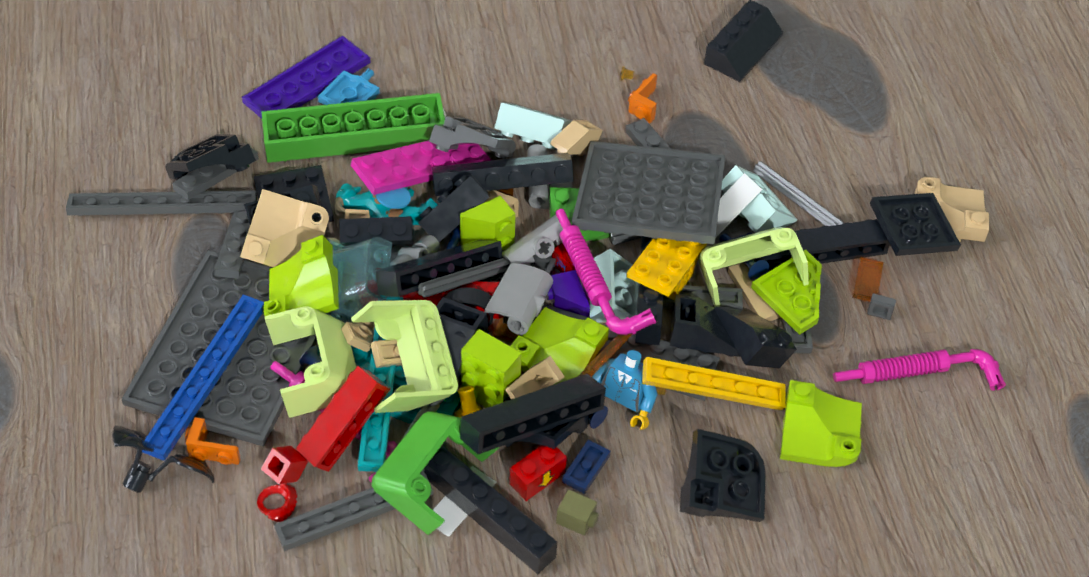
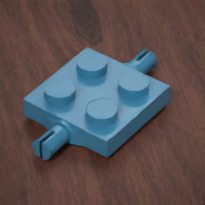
M369 68L361 76L343 71L318 96V101L323 105L374 100L380 94V89L368 81L374 76V72Z

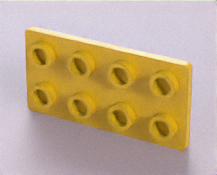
M653 238L628 270L626 277L675 300V295H679L694 274L698 257L707 244Z

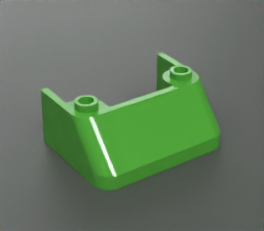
M433 411L425 412L415 422L372 478L374 491L427 535L441 526L445 520L425 504L431 494V485L420 473L447 437L456 444L462 445L481 462L498 450V448L478 455L460 439V417Z

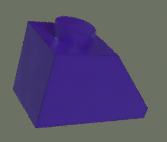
M576 270L551 275L553 284L546 298L551 300L553 307L589 317L590 305Z

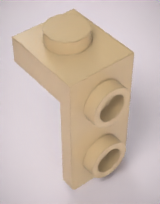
M549 356L528 369L505 390L510 398L514 399L552 386L565 376L552 357Z

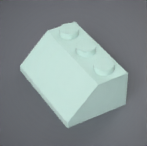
M501 102L495 129L501 130L500 133L504 136L513 137V134L521 136L522 141L534 143V140L542 142V145L546 148L555 149L550 144L552 139L568 126L572 120L512 103Z
M735 165L722 180V196L744 173L762 189L739 213L741 217L749 221L748 226L755 233L776 227L785 228L797 221L796 217L757 174Z
M611 249L596 256L593 260L596 261L597 267L601 272L600 274H602L612 298L609 300L615 316L622 320L626 317L630 318L637 315L638 282L626 277L628 270L633 264ZM590 301V318L596 322L606 323L607 320L600 306H594Z

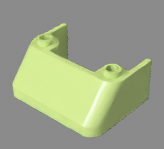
M776 227L705 247L701 251L698 261L714 307L720 306L718 286L712 273L713 270L788 249L803 285H809L808 261L796 233L790 228Z
M428 300L371 301L351 318L352 323L374 322L380 337L385 340H397L407 385L397 388L394 394L374 408L375 413L410 411L448 398L457 391L458 382L437 307Z
M307 306L265 316L273 345L316 334L322 362L312 364L305 370L304 378L306 383L280 389L289 418L325 409L332 401L334 394L347 381L349 374L356 368L351 345L347 343L341 330L345 323Z

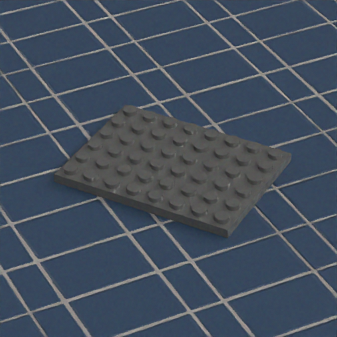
M208 250L122 397L123 405L161 416L242 295L263 302L269 300V269L271 267L245 260L239 279L215 276L214 268L220 253ZM338 286V295H339V297H340V295H341V287H340V286ZM263 312L194 417L205 419L206 427L209 431L264 447L285 406L280 389L287 388L290 382L271 370L270 367L274 361H278L294 374L302 371L304 366L300 365V358L306 350L315 346L317 342L316 334L273 345Z

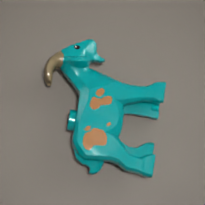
M345 183L337 192L334 201V214L339 220L345 219V216L342 214L345 213V209L369 210L370 218L411 216L413 224L419 225L418 222L422 219L419 215L429 206L433 209L438 204L430 198L427 202L422 203L420 207L406 206L401 209H392L379 203L376 195H373L370 190L358 194L361 191V187H353L349 183ZM404 187L408 190L410 196L413 197L414 190L412 188L409 189L408 187Z

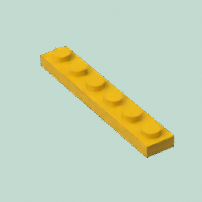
M646 357L643 360L642 384L776 410H782L786 405V384L651 357Z

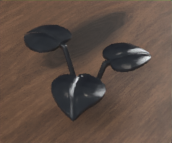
M114 426L112 438L115 447L129 446L137 448L134 463L122 482V485L126 488L141 493L147 480L153 482L155 476L172 462L201 473L214 483V476L203 463L178 453L175 456H170L151 473V467L140 461L142 450L153 452L155 449L150 442L145 440L147 435L126 427Z

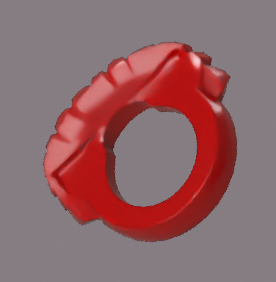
M287 483L265 488L257 498V506L260 512L276 522L287 520L294 512L297 504L296 490ZM272 494H280L286 499L283 506L276 509H267L263 504L264 500Z

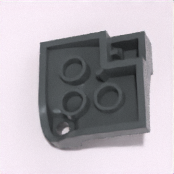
M446 116L444 125H434L429 142L436 144V149L444 152L457 150L459 145L476 143L487 145L488 149L494 151L495 156L501 159L513 157L516 149V143L499 131L464 117Z

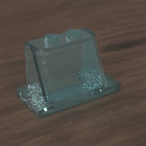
M374 237L348 246H343L327 238L333 245V265L338 269L339 309L325 314L335 317L344 323H352L351 318L369 302L386 301L387 296L378 295L375 270L390 266L392 242L381 237Z

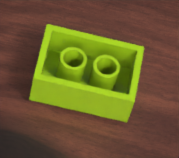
M479 329L461 349L462 387L473 386L476 402L485 408L502 403L509 397L505 389L521 376V352Z

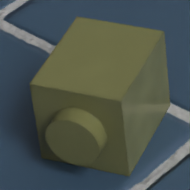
M568 489L557 509L556 524L585 536L589 527L594 528L599 517V513H596L597 501Z

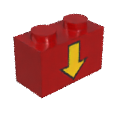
M541 445L510 467L509 485L525 501H528L565 474L567 456L558 447L552 449Z

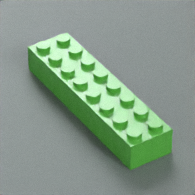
M440 93L261 111L267 163L395 149L429 141L434 125H444L445 122Z

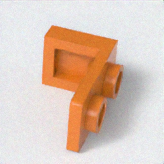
M652 73L648 79L645 78L636 91H632L628 98V112L639 119L645 118L648 123L655 119L657 103L648 99L656 89L657 74Z
M194 417L192 426L187 428L185 434L189 457L199 461L211 460L225 465H238L241 460L238 447L205 442L208 434L205 419Z

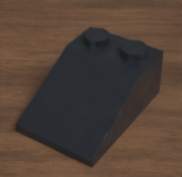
M720 306L714 308L715 313L745 365L779 369L797 350L792 342V337L785 330L750 310Z

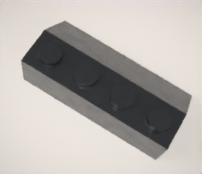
M749 0L707 45L704 65L741 82L783 35L782 29L768 7Z

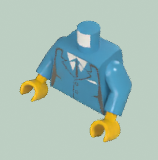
M630 350L627 354L621 353L616 359L610 358L598 365L591 377L606 387V397L636 413L640 412L639 415L632 417L630 425L635 427L638 419L642 421L640 430H643L649 426L647 414L651 413L658 392L656 386L642 384L643 363L640 362L642 356L638 351Z

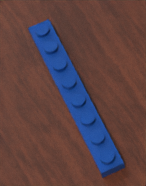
M242 295L145 440L154 446V451L142 450V453L163 461L167 459L264 312L263 301Z

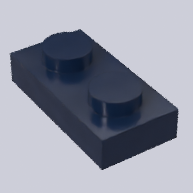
M588 440L564 474L562 483L585 494L609 459L611 451Z

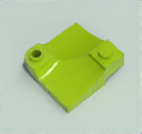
M323 235L302 242L301 250L293 257L269 269V300L264 302V316L304 306L323 313L339 309L338 269L333 265V245Z
M545 307L531 324L527 333L523 334V336L518 335L511 347L521 352V371L524 373L551 356L565 376L556 383L558 384L587 374L595 363V356L608 340L609 328L588 317L586 320L576 319Z
M790 380L783 420L780 459L827 467H842L856 462L861 451L862 403L830 395L816 388L814 383Z

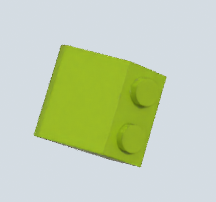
M501 195L460 214L461 245L481 239L501 241L502 250H505L515 243L516 214Z

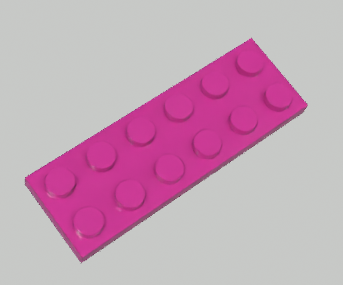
M424 141L353 158L351 167L370 192L376 195L432 181V167L491 161V159L479 144L476 143L459 145L457 150L444 152L436 149V144Z

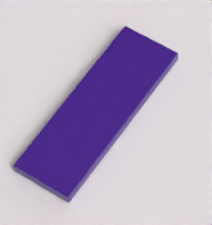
M342 35L243 96L242 102L261 119V111L300 108L319 96L343 71L354 74L370 64L371 59Z

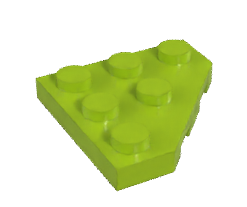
M807 250L803 252L808 261L809 285H803L794 260L791 258L753 281L751 286L799 335L816 325L819 320L822 264Z

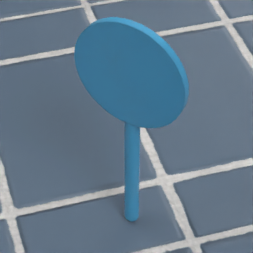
M404 187L376 194L379 203L392 209L404 208L411 200L410 193Z

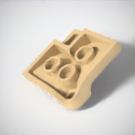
M923 177L918 181L915 194L934 193L959 242L961 239L985 242L989 232V213L985 210L983 190L946 186L941 183L940 178Z
M262 189L240 257L269 267H275L284 263L301 250L302 242L320 235L324 236L329 221L328 212L321 206ZM319 213L322 217L321 220L314 222L312 220L313 214Z

